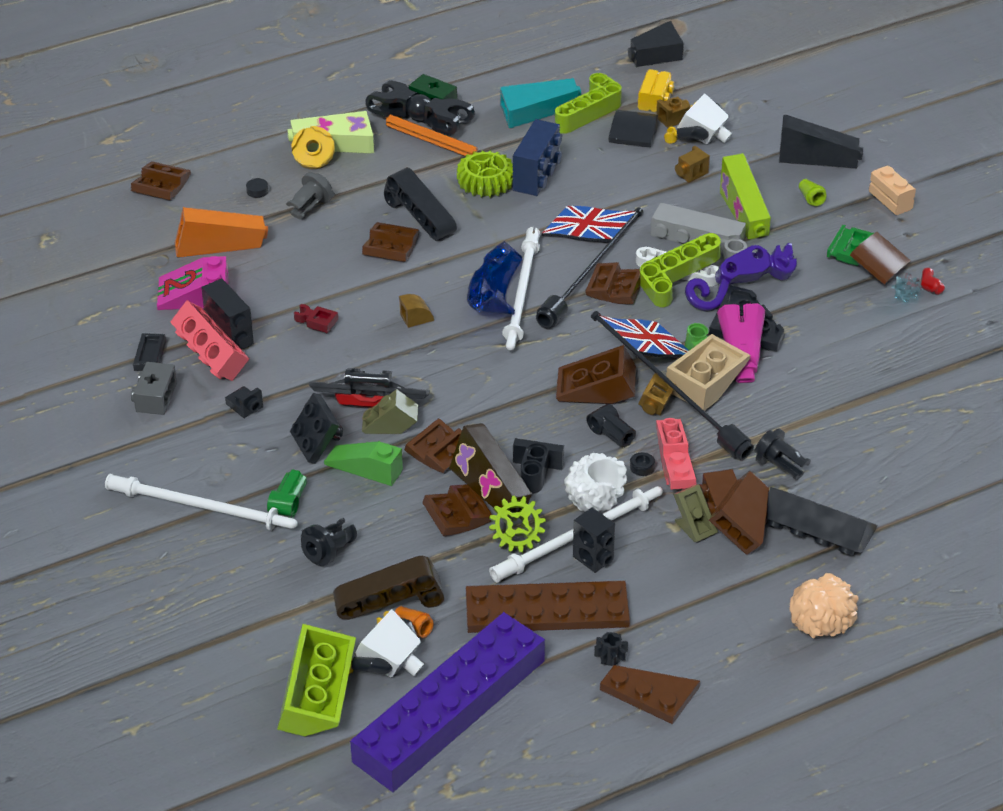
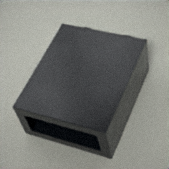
M222 278L202 286L204 310L241 350L254 345L250 307Z

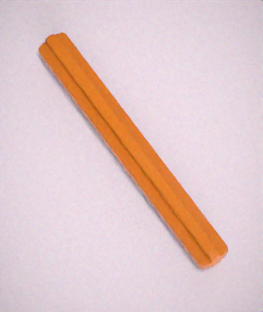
M389 115L386 118L387 127L460 155H472L473 151H478L476 146L394 115Z

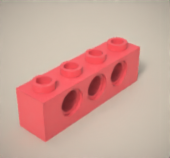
M187 300L170 321L177 329L175 333L188 341L186 345L192 351L199 354V360L210 366V372L217 378L222 379L224 377L233 381L248 362V356L202 307Z

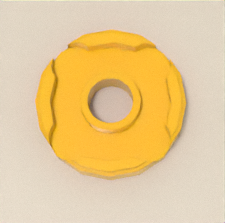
M310 126V128L300 130L294 136L291 144L292 154L296 162L308 169H319L327 165L335 152L334 141L330 133L318 126ZM317 143L319 148L315 152H309L307 150L308 145Z

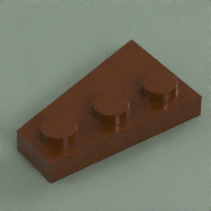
M614 665L600 682L601 691L672 725L700 688L699 680Z

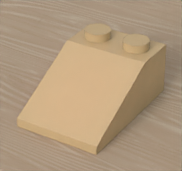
M711 334L668 366L666 377L705 411L719 400L749 361L750 355ZM673 391V395L684 400L676 391Z

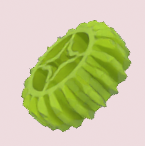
M482 150L480 153L473 151L472 155L466 154V157L461 159L457 167L458 184H460L461 189H465V193L471 192L472 196L480 195L481 198L483 196L490 198L491 195L499 196V193H506V190L511 189L513 184L512 160L507 158L505 154L500 155L499 152L492 153L491 150L489 152Z

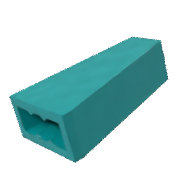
M574 78L500 87V105L508 128H514L533 122L535 119L539 120L555 115V109L558 106L581 96V88L576 85Z

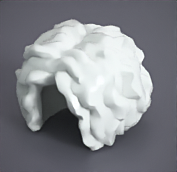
M591 453L590 456L586 455L579 461L573 462V465L569 468L570 472L564 480L565 491L569 494V500L580 511L586 512L593 507L597 511L605 513L606 510H611L618 503L617 498L623 495V485L627 481V476L625 475L627 469L624 462L617 461L615 457H606L603 453Z

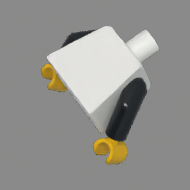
M704 94L694 105H690V109L685 113L677 130L672 126L667 129V133L664 134L665 142L674 143L677 141V137L679 139L690 137L708 144L716 137L723 143H726L732 135L729 130L723 127L728 119V115L718 103L713 102Z
M392 609L383 613V619L380 617L376 618L377 625L359 644L354 653L356 657L351 660L349 674L356 670L393 677L403 667L411 675L416 676L424 666V663L413 655L421 642L412 621L399 617Z

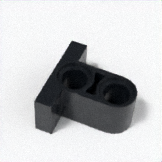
M515 438L513 443V463L521 464V479L532 494L542 490L548 468L563 469L564 445Z

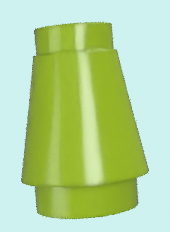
M803 179L799 183V189L809 205L819 206L825 202L827 195L824 187L808 179Z

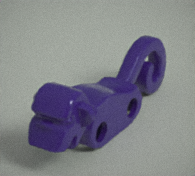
M787 243L782 251L780 245H777L771 255L759 245H752L725 259L715 273L716 283L720 285L717 295L713 300L703 301L695 294V288L701 291L703 298H707L710 294L708 283L700 278H693L687 283L685 287L687 300L698 310L712 311L720 307L728 286L733 283L756 281L767 273H770L771 276L779 280L788 279L797 266V259L793 255L792 243Z

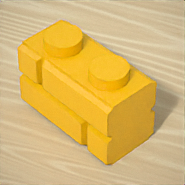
M651 69L647 71L638 93L639 110L656 112L657 100L666 101L670 99V94H673L675 84L674 81H671L672 74L670 72L661 71L659 73L658 70Z

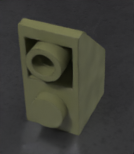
M396 389L390 395H385L374 407L368 408L362 416V432L365 434H401L417 422L418 404Z

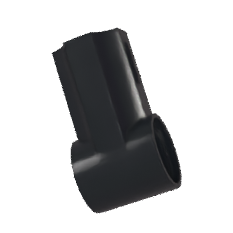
M605 404L586 417L589 428L595 434L602 432L619 446L624 448L629 446L636 437V430L619 418L616 408L611 404Z

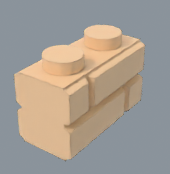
M887 165L871 173L869 192L895 215H899L913 208V198H915L916 189L908 184V181L895 172L892 167Z

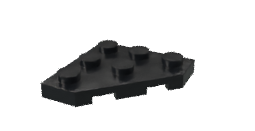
M730 285L719 309L723 305L737 304L740 307V316H743V305L760 303L757 301V296L752 290ZM763 304L761 306L765 309V318L760 347L778 351L784 337V328L774 322L773 315ZM716 313L709 327V335L713 334L716 337L724 338Z

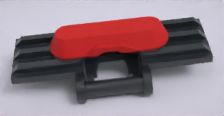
M347 368L345 379L335 382H309V386L313 391L334 393L338 404L374 407L385 395H390L396 389L410 399H425L430 394V390L405 388L392 382V371L382 370L380 374L365 373V371H360V368ZM364 394H366V395H378V396L367 397V396H365Z

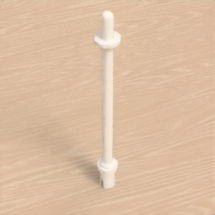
M534 227L526 230V237L521 245L524 258L511 322L504 327L502 335L507 340L506 348L509 351L514 350L516 342L521 340L524 335V331L519 325L533 255L538 253L540 248L538 242L540 230L536 228L533 234Z
M109 474L105 481V488L107 490L122 492L128 497L142 494L266 523V528L270 531L275 528V525L294 529L297 526L295 519L278 515V510L274 507L268 513L140 484L138 478L132 476L125 478Z
M659 486L644 493L640 489H636L633 491V498L603 513V515L612 521L637 507L641 511H645L649 508V501L662 495L663 490ZM573 529L521 556L515 553L509 555L507 560L489 568L492 579L497 583L514 573L517 575L522 573L526 564L573 541Z

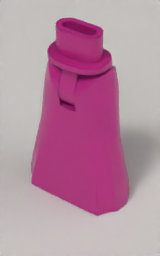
M758 303L743 305V316H740L739 305H723L718 310L717 315L724 341L750 355L749 361L736 376L735 381L737 383L754 382L760 358L765 309Z

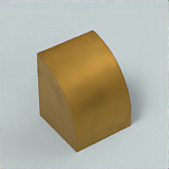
M415 294L399 296L400 315L408 328L434 321L433 314L420 296Z

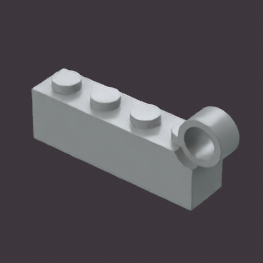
M660 203L652 216L651 236L685 244L704 234L714 233L721 239V253H724V259L747 248V244L744 242L746 223L665 203Z

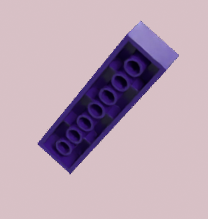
M503 612L351 739L352 763L388 790L395 792L545 661V639Z

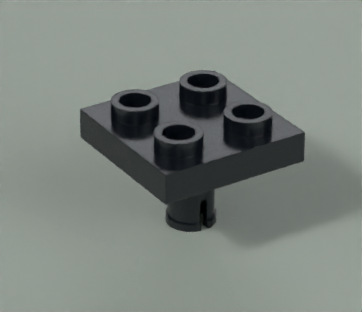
M312 393L297 420L293 423L290 433L307 462L316 464L330 440H340V437L343 436V428L337 422L321 394Z

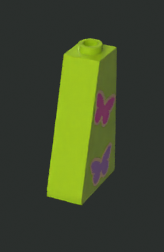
M741 153L722 157L720 194L735 219L746 223L745 235L747 239L769 236L771 217L745 155Z

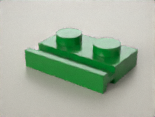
M842 224L827 250V257L835 256L836 260L858 266L859 263L850 254L874 233L854 227L847 229L845 228L846 225Z

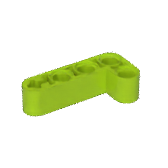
M603 73L590 75L589 92L555 109V123L560 124V133H570L619 109L622 96L621 85Z
M714 233L704 234L641 265L640 285L655 306L667 307L672 303L673 282L701 270L720 259V237Z

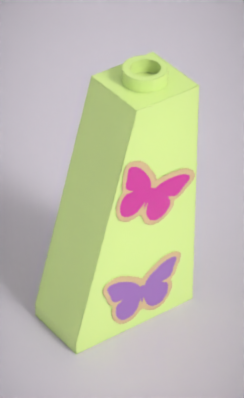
M367 111L290 120L291 129H287L289 142L293 141L294 136L300 130L310 128V126H318L330 133L334 141L335 152L374 153L373 133ZM311 143L308 145L307 150L317 151L319 145Z

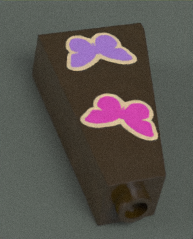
M483 423L463 426L449 469L493 508L495 506L502 508L501 501L503 499L511 503L512 496L516 497L517 502H520L524 496L526 497V504H529L532 493ZM511 508L508 511L517 513L521 512L522 508Z

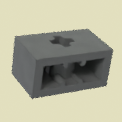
M146 362L143 371H140L138 374L137 386L133 387L131 391V401L135 403L136 412L165 415L177 384L174 364Z

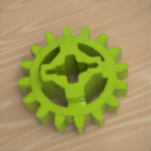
M512 496L511 503L503 499L501 501L503 507L495 506L494 511L497 515H490L489 518L495 522V524L489 526V530L496 531L492 539L501 540L500 548L505 544L508 545V552L510 553L514 547H517L519 553L523 552V546L531 550L533 548L531 542L539 543L541 540L537 534H544L545 529L541 528L540 525L545 523L546 520L538 517L542 509L534 510L535 501L528 505L524 496L520 502H517L515 496ZM511 508H522V511L512 513L508 510ZM530 515L533 517L534 520V530L529 526L528 518ZM500 519L506 523V532L504 534L500 529ZM510 520H522L521 526L524 529L517 528L514 530L512 528L513 522ZM516 536L527 538L523 541H512L513 537Z

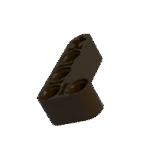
M416 556L341 584L333 591L337 616L343 620L354 619L417 595L421 604L427 608L437 607L445 599L440 577L433 563L426 556Z

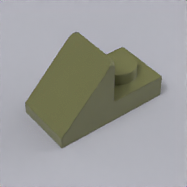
M699 484L673 494L681 516L676 518L675 522L694 542H698L718 532L716 527L709 521L711 513Z

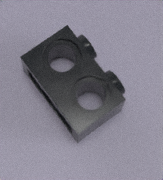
M591 507L574 519L573 557L594 573L610 565L614 560L615 523Z

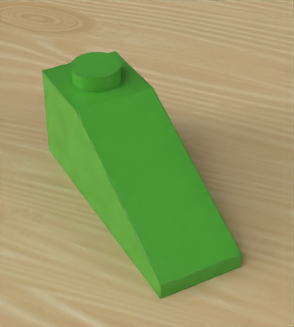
M380 441L335 445L324 460V465L392 486L403 471L402 448Z

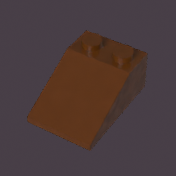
M622 345L559 367L556 399L564 402L613 404L634 397L636 365L626 347Z

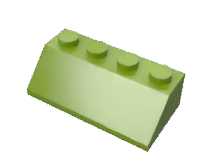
M302 624L294 650L277 730L300 736H308L338 727L356 637Z

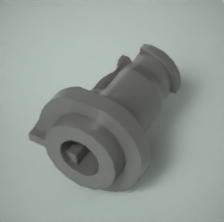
M308 172L302 177L303 187L286 205L289 207L294 206L295 208L290 212L291 215L297 219H302L305 217L304 214L310 211L318 202H329L335 193L332 191L331 184L324 176Z

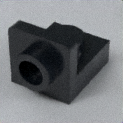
M243 386L225 397L226 405L244 419L263 408L262 390L258 387L250 391Z

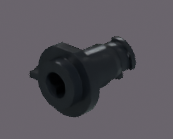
M780 428L774 431H767L755 447L754 451L757 454L755 460L761 465L770 461L783 472L791 474L793 479L798 480L801 478L804 472L782 456L785 455L802 468L805 465H809L811 460L809 458L805 459L798 450L784 441L785 432Z
M344 518L326 527L317 524L311 525L301 530L302 551L312 563L318 566H325L334 560L336 550L345 546L347 542L351 543L356 540V527L352 524L342 530V524L345 523Z

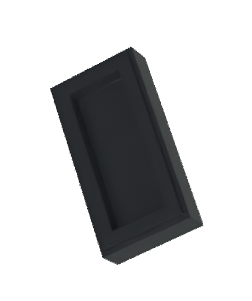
M142 333L133 363L134 371H143L146 362L160 363L166 343L165 334Z

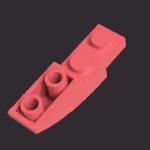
M666 418L664 420H656L659 450L666 484L670 486V489H686L696 485L695 473L688 454V441L681 419Z

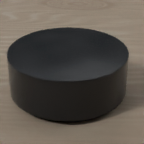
M261 178L251 179L246 183V192L254 198L263 197L268 193V183Z
M636 453L630 459V470L635 475L648 476L655 470V459L648 453Z

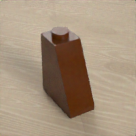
M751 471L734 483L709 519L717 529L746 555L763 543L769 487Z

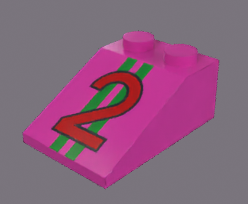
M226 256L202 257L160 276L157 310L180 309L187 300L204 308L201 287L221 278L228 284Z

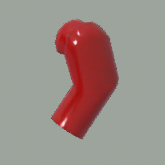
M931 268L923 269L921 287L928 292H934L936 295L941 294L945 289V285L941 283V280L933 277L934 271Z

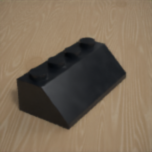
M770 487L766 510V524L781 529L783 524L791 527L790 533L804 538L806 533L815 536L814 542L828 547L830 542L839 545V551L852 556L855 551L859 553L864 551L877 528V524L792 493Z

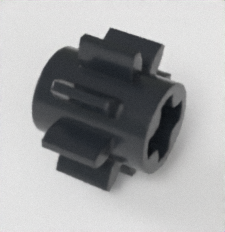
M607 632L602 638H596L594 656L601 658V664L614 666L621 660H626L628 642H622L621 634Z

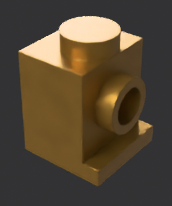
M678 96L666 101L659 99L657 100L656 110L658 120L667 128L678 125L685 113L690 109V104L688 100H681Z
M696 145L693 146L692 151L679 157L678 164L675 165L677 175L690 183L708 174L710 155Z
M654 373L638 404L642 406L643 411L647 414L653 415L656 413L661 415L674 390Z

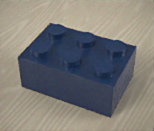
M538 119L534 120L513 154V191L538 196L541 189L546 187L548 177L553 175L556 164H559L562 158V151H559V146L562 142L560 124Z

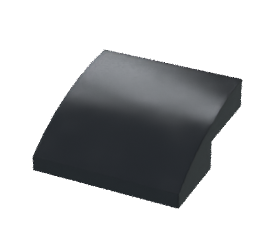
M616 109L609 133V143L651 148L658 115Z

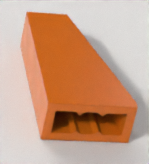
M183 207L175 239L176 257L261 248L263 239H266L268 235V226H265L263 216Z

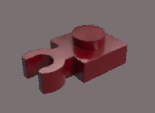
M300 304V313L294 312V320L296 322H306L308 328L328 333L338 321V312L319 306L313 310L308 305Z

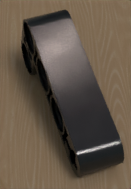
M406 167L387 177L384 188L386 203L392 208L403 204L433 240L438 241L457 230L454 218L410 168Z

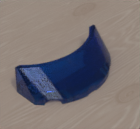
M503 241L487 253L483 258L482 266L475 271L469 283L467 302L476 311L515 314V309L506 302L505 298L509 282L522 262L523 257L506 241Z

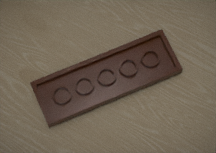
M625 581L466 586L468 633H479L503 612L532 631L630 627Z

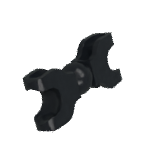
M389 80L382 85V92L374 91L365 100L367 109L374 114L387 117L389 115L402 117L410 115L416 121L424 120V123L430 125L434 131L449 136L459 130V123L466 124L475 115L474 107L468 102L459 99L434 98L430 100L429 97L423 94L416 95V92L411 91L406 84ZM373 99L382 102V105L376 106L373 103ZM459 109L465 110L467 116L458 113Z

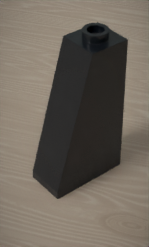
M783 115L779 163L857 169L858 160H862L863 147H859L860 138L789 115Z

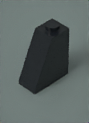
M669 21L632 38L630 48H628V57L636 67L683 60L684 42L672 22Z

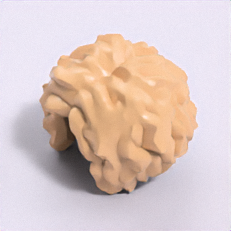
M826 573L823 577H819L818 580L810 579L794 589L789 608L792 623L798 627L799 631H804V633L809 634L812 638L823 635L836 636V634H844L858 619V613L856 612L858 610L856 604L858 596L851 592L850 584L842 581L832 573Z

